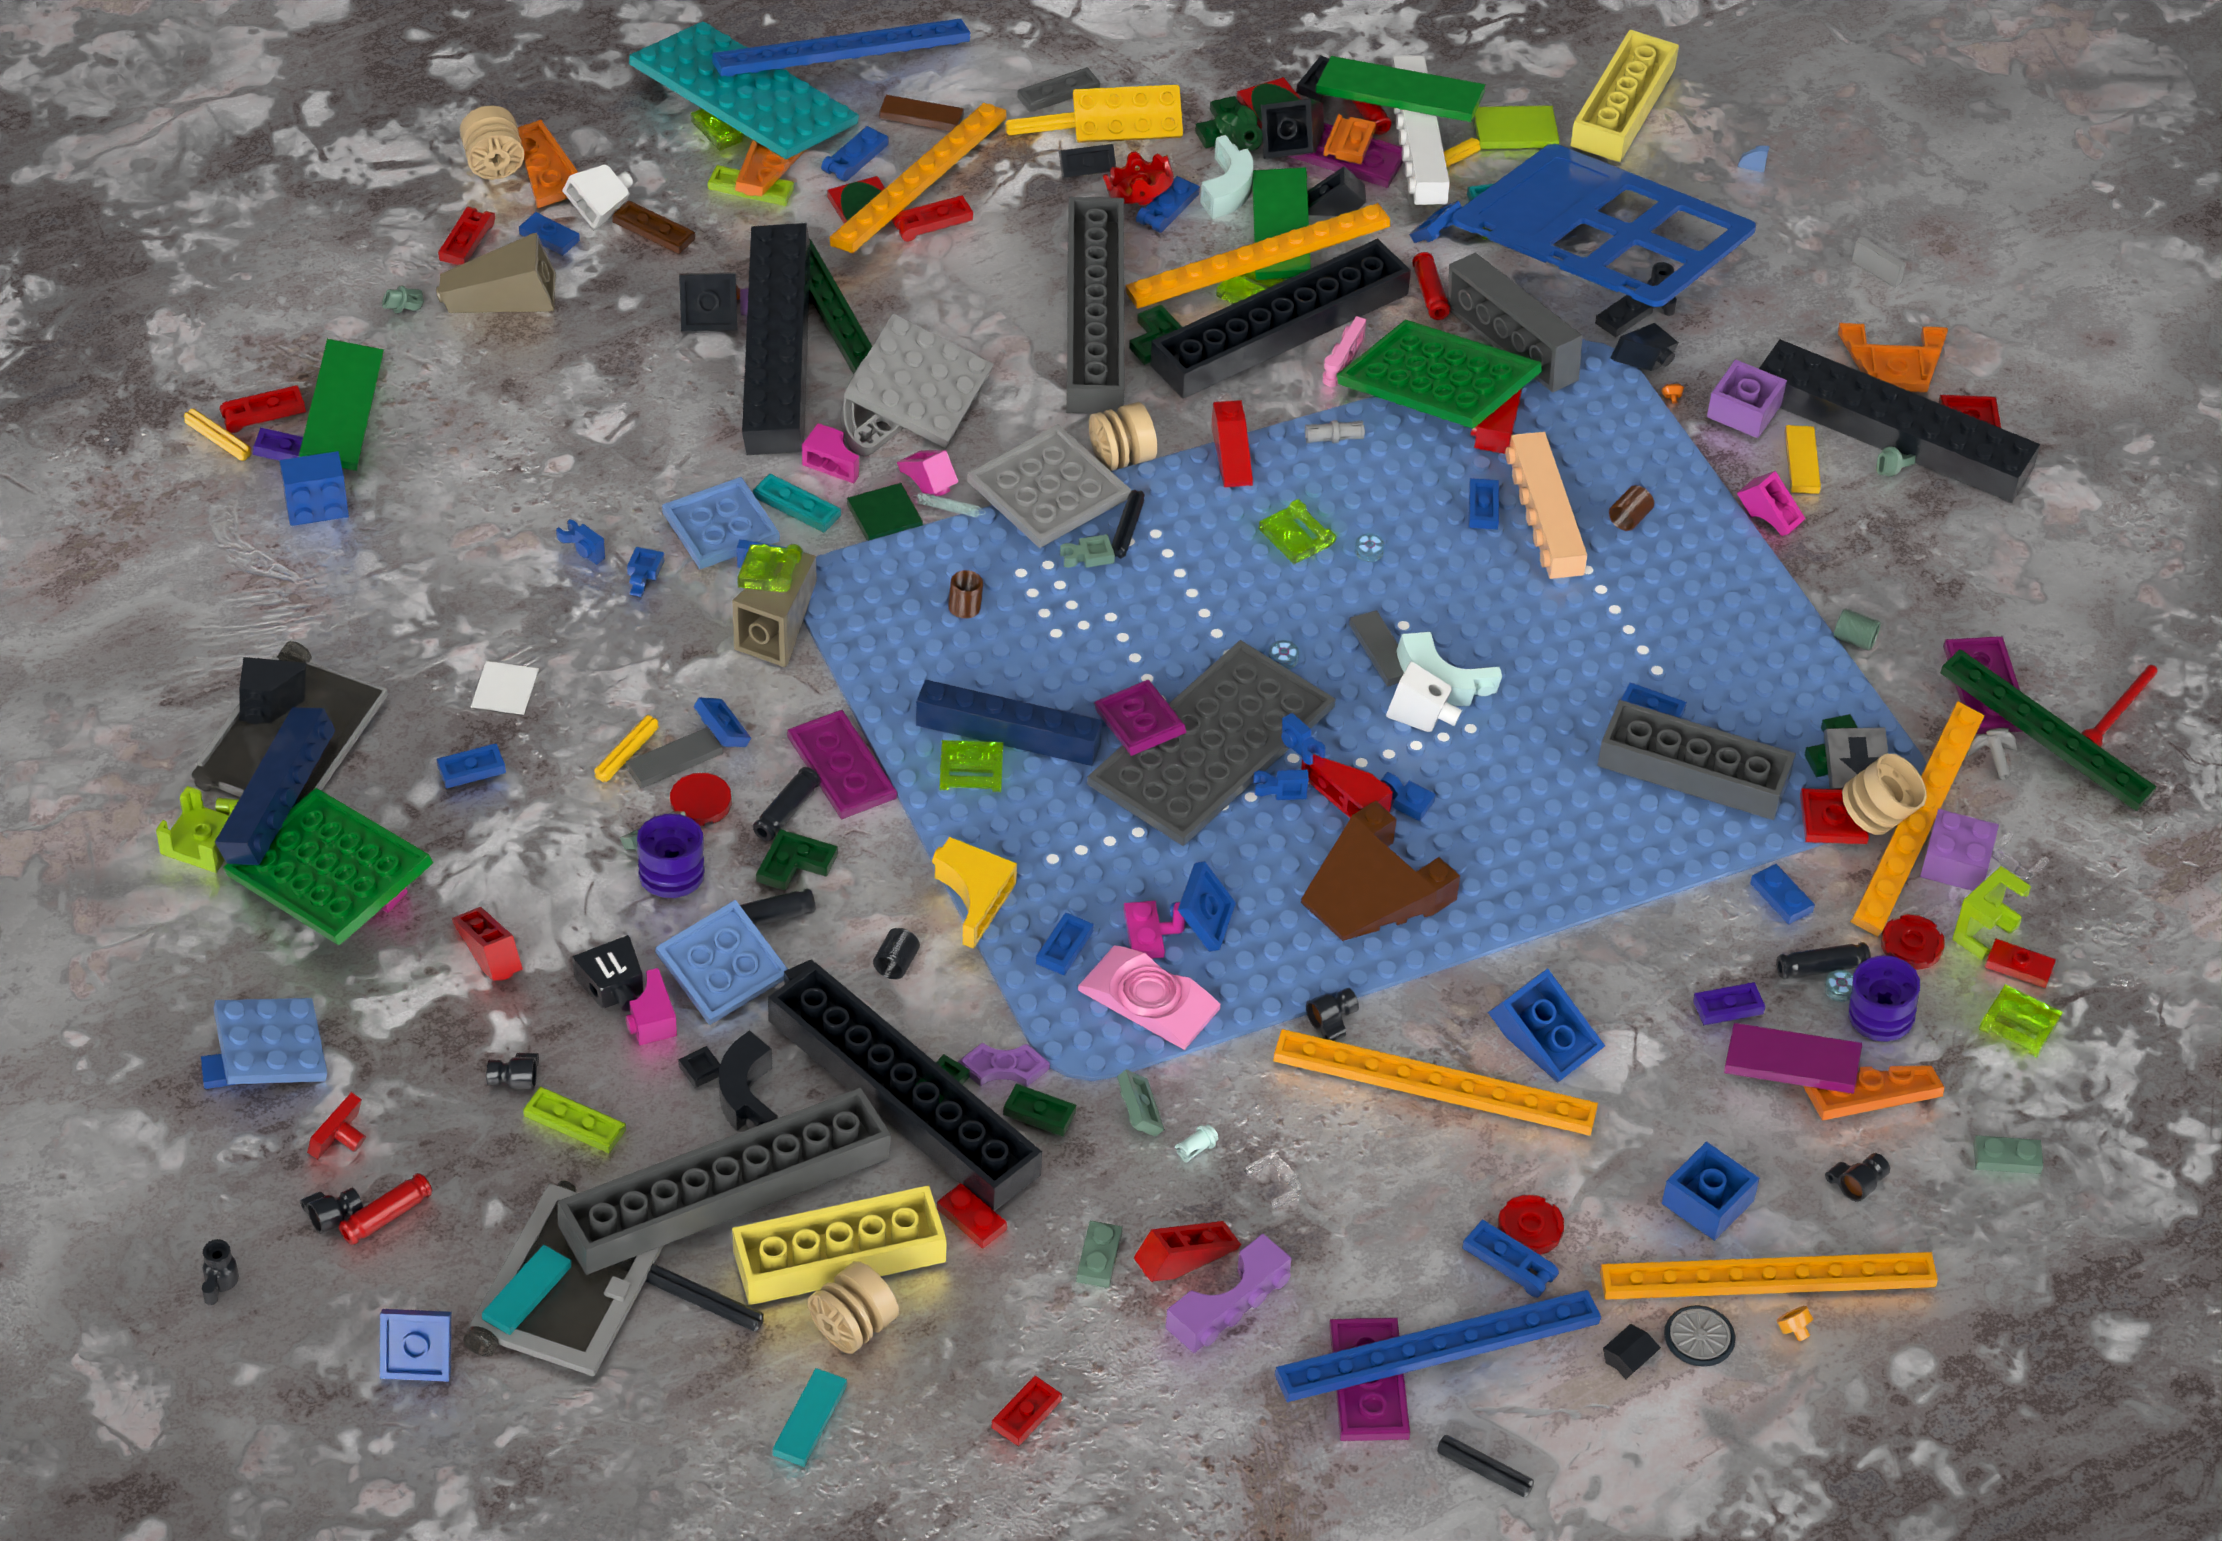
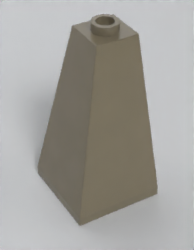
M533 233L441 273L440 284L436 287V293L439 302H444L449 313L554 311L556 272L538 234Z
M790 548L732 600L734 650L782 667H786L789 664L817 581L816 556Z

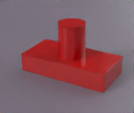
M351 1092L311 1136L307 1153L318 1160L335 1140L356 1152L363 1144L366 1136L351 1126L350 1123L357 1117L362 1099Z

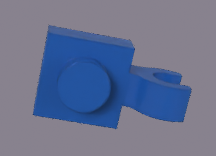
M569 519L567 521L569 531H563L559 527L556 529L557 539L562 543H574L576 551L583 558H588L596 565L605 559L604 538L586 525L578 526L577 522Z
M640 547L635 548L627 565V575H631L629 583L633 584L630 595L642 597L647 579H657L665 561L664 552Z
M1293 713L1282 718L1281 737L1288 748H1292L1308 765L1313 764L1312 753L1318 754L1321 758L1325 757V745L1311 736V729Z
M1308 770L1277 771L1276 777L1266 771L1254 772L1253 783H1263L1255 784L1256 796L1275 794L1276 800L1307 799Z
M1389 772L1381 779V782L1386 783L1393 792V808L1418 821L1422 819L1435 801V793L1410 780L1404 786L1397 776Z

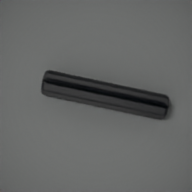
M1134 489L1129 494L1111 545L1115 557L1120 559L1126 556L1145 501V494L1142 491Z
M1444 1435L1438 1444L1437 1452L1522 1497H1527L1530 1494L1534 1480L1449 1435Z

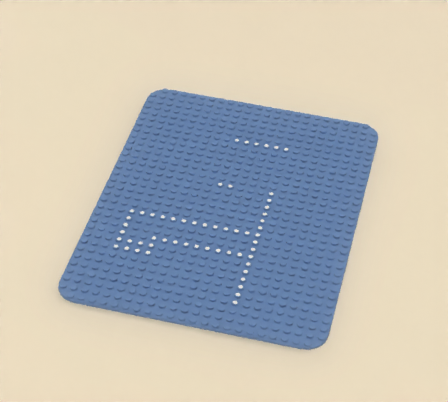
M1582 339L1579 381L1552 393L1533 378L1522 388L1512 434L1546 433L1587 552L1583 576L1550 579L1546 567L1543 568L1541 566L1540 548L1534 545L1533 527L1527 524L1526 507L1520 503L1519 486L1513 482V468L1511 464H1507L1505 454L1474 448L1476 436H1471L1472 428L1373 396L1247 432L1253 486L1224 487L1214 442L1111 471L1131 491L1135 489L1145 494V501L1126 556L1121 559L1115 557L1112 564L1086 568L1084 562H1079L1074 567H1064V556H1060V545L1065 543L1079 545L1080 538L1108 534L1112 545L1126 501L1041 548L1035 545L999 510L991 505L981 508V510L977 509L979 514L983 515L972 517L969 514H960L818 555L816 557L817 581L803 619L881 768L897 791V798L930 860L932 861L936 849L939 846L943 847L947 839L951 837L1017 863L1016 885L976 946L1030 1047L1049 1061L1050 1068L1069 1078L1087 1081L1116 1078L1126 1069L1135 1072L1307 1015L1306 1002L1324 994H1330L1335 997L1337 992L1350 988L1356 997L1359 998L1827 844L1805 842L1800 801L1801 788L1830 789L1828 775L1816 778L1804 756L1806 747L1825 744L1824 733L1821 729L1823 719L1851 714L1858 728L1885 727L1888 754H1896L1905 758L1915 767L1920 775L1924 770L1926 761L1837 638H1834V633L1638 367L1613 361L1610 357L1615 348L1604 343L1586 341L1585 339ZM1333 420H1337L1338 423L1362 420L1365 436L1364 439L1339 440V443H1332L1331 441L1306 443L1305 425L1326 424ZM1470 478L1499 480L1498 530L1469 528ZM1631 486H1641L1652 495L1654 508L1633 530L1624 531L1617 528L1609 517V508ZM1367 536L1368 540L1371 541H1368L1366 545L1373 547L1372 539L1377 537L1381 543H1375V545L1381 547V549L1373 552L1372 548H1368L1367 552L1359 547L1360 545H1365V542L1359 540ZM962 570L976 572L983 579L981 609L972 618L956 617L950 612L948 607L951 578L956 572ZM1377 610L1398 644L1402 634L1431 632L1437 653L1448 664L1461 669L1500 667L1502 679L1497 693L1488 696L1474 695L1470 706H1455L1462 710L1456 725L1452 726L1438 719L1431 732H1426L1386 717L1398 684L1386 686L1349 626L1350 617ZM1238 641L1245 642L1336 699L1335 707L1311 728V736L1325 745L1324 758L1371 773L1380 781L1389 772L1397 776L1404 786L1410 780L1436 794L1434 803L1420 821L1393 808L1394 800L1392 799L1389 813L1397 820L1394 842L1388 847L1415 871L1440 857L1460 875L1457 900L1432 916L1424 918L1423 915L1408 918L1407 923L1396 925L1395 922L1380 926L1379 931L1342 941L1301 903V898L1349 822L1350 818L1309 782L1307 799L1276 800L1275 794L1256 796L1255 784L1263 783H1252L1188 843L1182 846L1087 785V776L1122 746L1121 742L1097 713L1094 702L1143 681L1150 680L1169 704ZM1279 643H1289L1288 649L1295 648L1296 654L1295 656L1286 655L1289 660L1278 659L1279 656L1287 654L1288 650L1282 648L1280 653L1273 654L1272 649L1274 646L1280 649ZM925 679L1101 719V745L1093 766L916 726V701ZM1631 682L1687 702L1681 719L1796 753L1791 776L1775 819L1764 818L1597 766L1602 739L1618 701L1623 697L1629 683ZM1290 748L1266 772L1276 777L1277 771L1301 770L1302 757ZM1205 861L1236 902L1220 950L1209 952L1185 920V929L1182 933L1162 935L1165 949L1164 958H1152L1154 962L1169 973L1191 978L1221 1004L1220 1010L1191 1044L1183 1050L1078 991V985L1114 945L1130 948L1124 916V903L1156 901L1159 923L1172 922L1173 918L1170 915L1171 904L1181 902L1194 863ZM943 883L962 920L965 921L968 911L963 900L950 886ZM1066 912L1093 923L1094 929L1092 935L1064 976L1037 965L1036 955Z

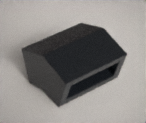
M1629 1324L1603 1347L1605 1363L1617 1369L1627 1379L1661 1347L1646 1331L1633 1324Z

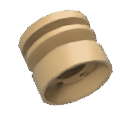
M490 105L471 111L463 119L460 125V136L468 165L474 174L484 179H501L513 174L521 167L524 160V148L521 143L516 120L511 112L503 107Z
M1136 402L1118 408L1117 414L1110 409L1104 411V413L1098 412L1090 415L1089 434L1094 454L1110 471L1116 470L1117 467L1120 469L1127 467L1129 460L1136 465L1156 458L1157 439L1151 417L1142 403Z
M1884 754L1869 765L1866 770H1863L1845 783L1842 791L1843 802L1848 814L1858 826L1873 835H1884L1902 822L1903 819H1906L1924 806L1927 798L1926 787L1921 775L1911 763L1896 754Z
M852 1262L836 1275L834 1282H827L820 1290H817L808 1298L810 1315L820 1332L837 1349L853 1354L863 1344L867 1343L873 1337V1332L879 1333L899 1316V1307L889 1286L877 1272L862 1262Z

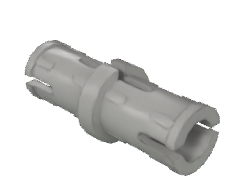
M1333 420L1326 424L1305 425L1306 443L1321 441L1339 443V440L1364 439L1365 436L1362 420L1340 423L1337 420Z

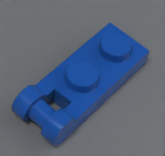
M866 126L832 157L827 156L822 162L821 169L828 174H836L838 179L846 182L889 145V137Z
M1176 176L1171 186L1165 192L1155 197L1145 208L1142 207L1138 211L1136 222L1142 225L1148 224L1159 233L1163 232L1199 195L1200 186Z
M1483 1219L1463 1241L1462 1248L1523 1286L1525 1291L1532 1297H1540L1546 1289V1283L1553 1282L1559 1274L1558 1268L1552 1262ZM1532 1268L1537 1272V1274L1534 1275L1530 1273L1529 1269Z

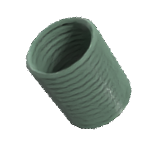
M1845 608L1836 624L1834 638L1869 651L1877 639L1881 622Z

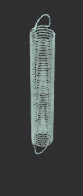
M926 493L913 495L919 498V504H922L923 501L919 497L921 496L925 501L923 505L943 509V502L946 506L944 510H947L949 507L947 503L949 502L951 508L948 511L965 515L969 514V516H972L973 513L977 516L983 515L979 514L977 510L980 508L979 506H971V504L967 505V503L950 499L946 500V498L930 496V494Z

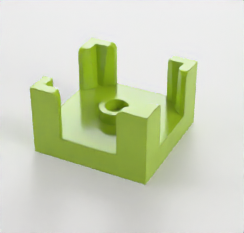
M187 786L180 795L182 814L171 830L168 829L167 821L162 820L156 829L160 854L217 873L225 859L215 844V840L228 820L229 815L204 807L201 791ZM234 801L228 802L230 814L237 804Z
M2002 866L1963 900L1952 938L1953 941L1981 960L1990 954L1991 949L1973 937L1984 926L1991 930L1997 925L2005 932L2011 934L2020 926L2021 915L2002 903L2006 888H2010L2022 897H2027L2031 890L2029 884Z

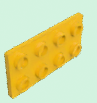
M1179 85L1073 90L1076 141L1078 143L1181 138L1183 136Z

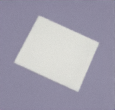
M486 661L470 707L524 715L539 668Z

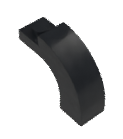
M750 1030L728 1048L719 1067L721 1109L727 1121L736 1131L745 1124L751 1129L778 1119V1115L750 1091L754 1082L772 1069V1048Z

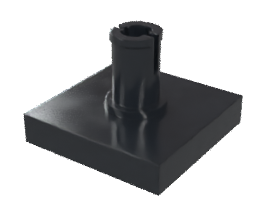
M736 272L679 274L681 331L738 330Z

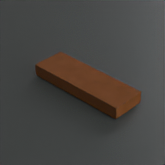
M892 95L885 96L879 111V119L945 131H952L961 123L964 116V108Z
M629 200L612 215L613 223L677 254H680L695 240L694 231Z

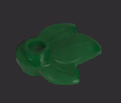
M1242 105L1237 115L1222 113L1215 117L1216 126L1222 136L1226 135L1231 143L1237 146L1239 151L1247 148L1249 151H1254L1262 145V131L1257 126V116L1251 108ZM1252 133L1255 137L1253 140L1247 141L1245 140L1246 134Z

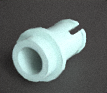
M1209 1124L1205 1126L1199 1125L1194 1134L1175 1145L1179 1157L1184 1162H1189L1205 1149L1214 1148L1215 1142L1219 1140L1218 1134Z

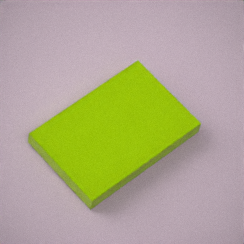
M1553 106L1478 107L1473 117L1481 149L1544 148L1549 144H1559L1560 141Z

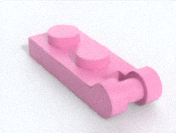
M1356 316L1351 326L1347 325L1345 327L1341 343H1336L1332 355L1327 356L1324 360V369L1326 370L1323 373L1322 380L1324 385L1328 387L1338 385L1337 374L1351 364L1365 339L1367 319Z

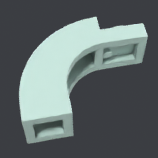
M1226 135L1216 137L1215 160L1224 170L1225 174L1204 181L1201 184L1200 203L1212 219L1228 215L1239 209L1247 201L1252 188L1253 159L1248 148L1239 151L1237 146L1232 144Z
M1431 632L1401 635L1396 652L1402 670L1405 672L1412 661L1449 684L1452 690L1447 703L1455 706H1470L1474 695L1488 696L1497 693L1502 679L1500 667L1457 668L1448 664L1439 656L1435 649Z

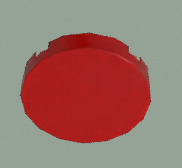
M692 773L682 777L673 785L670 792V805L673 811H684L686 817L693 819L700 826H705V823L711 821L714 824L721 821L729 813L732 806L731 789L726 781L717 775Z
M1906 914L1901 915L1900 919H1895L1894 921L1892 919L1887 922L1881 935V948L1885 956L1897 957L1909 963L1915 970L1929 968L1939 961L1944 951L1945 937L1942 932L1940 934L1936 929L1937 925L1931 920L1919 915Z
M1538 1195L1514 1197L1501 1209L1498 1216V1229L1539 1255L1548 1253L1558 1246L1564 1232V1218L1559 1208L1554 1204L1551 1205L1545 1202L1546 1199Z

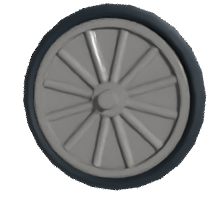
M1694 1305L1680 1308L1669 1317L1664 1329L1665 1341L1670 1351L1683 1362L1694 1366L1704 1367L1719 1364L1729 1357L1735 1347L1736 1335L1730 1321L1717 1310L1707 1306Z

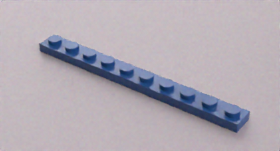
M960 18L712 53V63L720 76H734L742 73H758L764 70L785 69L786 67L799 65L808 66L813 63L834 62L849 58L858 59L863 56L884 55L898 51L907 52L913 49L933 48L948 44L957 45L962 42H969L971 32Z
M1584 1290L1278 1366L1274 1375L1286 1402H1291L1598 1325L1601 1315L1589 1291Z

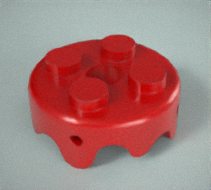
M1136 151L1128 154L1127 163L1124 167H1112L1110 169V178L1108 174L1102 175L1110 198H1124V204L1138 203V205H1146L1152 202L1153 198L1165 192L1174 181V174L1168 155L1162 157L1157 153L1153 156L1151 162H1147Z

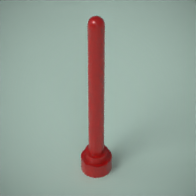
M2155 665L2147 666L2094 728L2083 730L2081 734L2102 747V736L2158 672Z

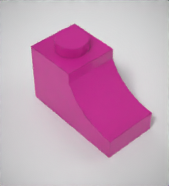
M817 423L802 444V465L854 484L859 477V456L844 446V432Z
M921 450L897 462L900 472L911 477L922 493L941 496L950 491V486L959 482L946 450Z
M1776 471L1752 479L1737 492L1738 497L1750 516H1757L1766 520L1781 536L1789 534L1806 519Z
M659 968L646 971L647 985L644 992L636 1000L629 1001L630 1015H626L627 1028L630 1034H636L639 1046L677 1036L676 1015Z

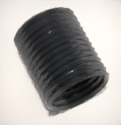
M891 929L873 959L875 969L882 976L889 979L898 980L903 978L920 948L918 938L907 929Z

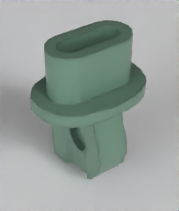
M399 286L396 290L388 289L382 300V307L384 309H393L395 313H401L403 308L414 311L419 310L424 303L422 290L407 289L405 286Z
M1886 447L1878 455L1876 471L1879 475L1895 476L1901 471V468L1915 464L1916 455H1905L1895 447Z

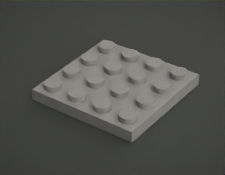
M893 313L847 387L844 398L947 448L992 371L994 364Z
M1059 424L967 473V482L1039 548L1126 501L1131 493V489Z

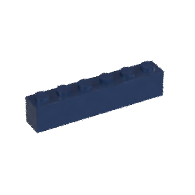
M926 679L916 701V726L1089 766H1093L1101 745V719Z
M292 707L215 840V844L227 864L260 865L323 751L333 737L335 728L324 708Z

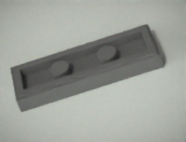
M1086 67L1019 89L1017 97L1029 112H1034L1073 99V90L1100 88V81Z
M1378 611L1350 617L1349 626L1386 686L1398 684L1404 674L1396 652L1398 643Z
M706 727L626 761V767L642 789L723 754V749L710 729Z

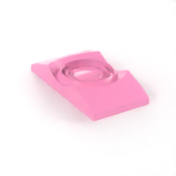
M1115 945L1078 985V991L1183 1050L1191 1044L1220 1010L1221 1005L1191 978L1169 973L1162 969L1146 953Z

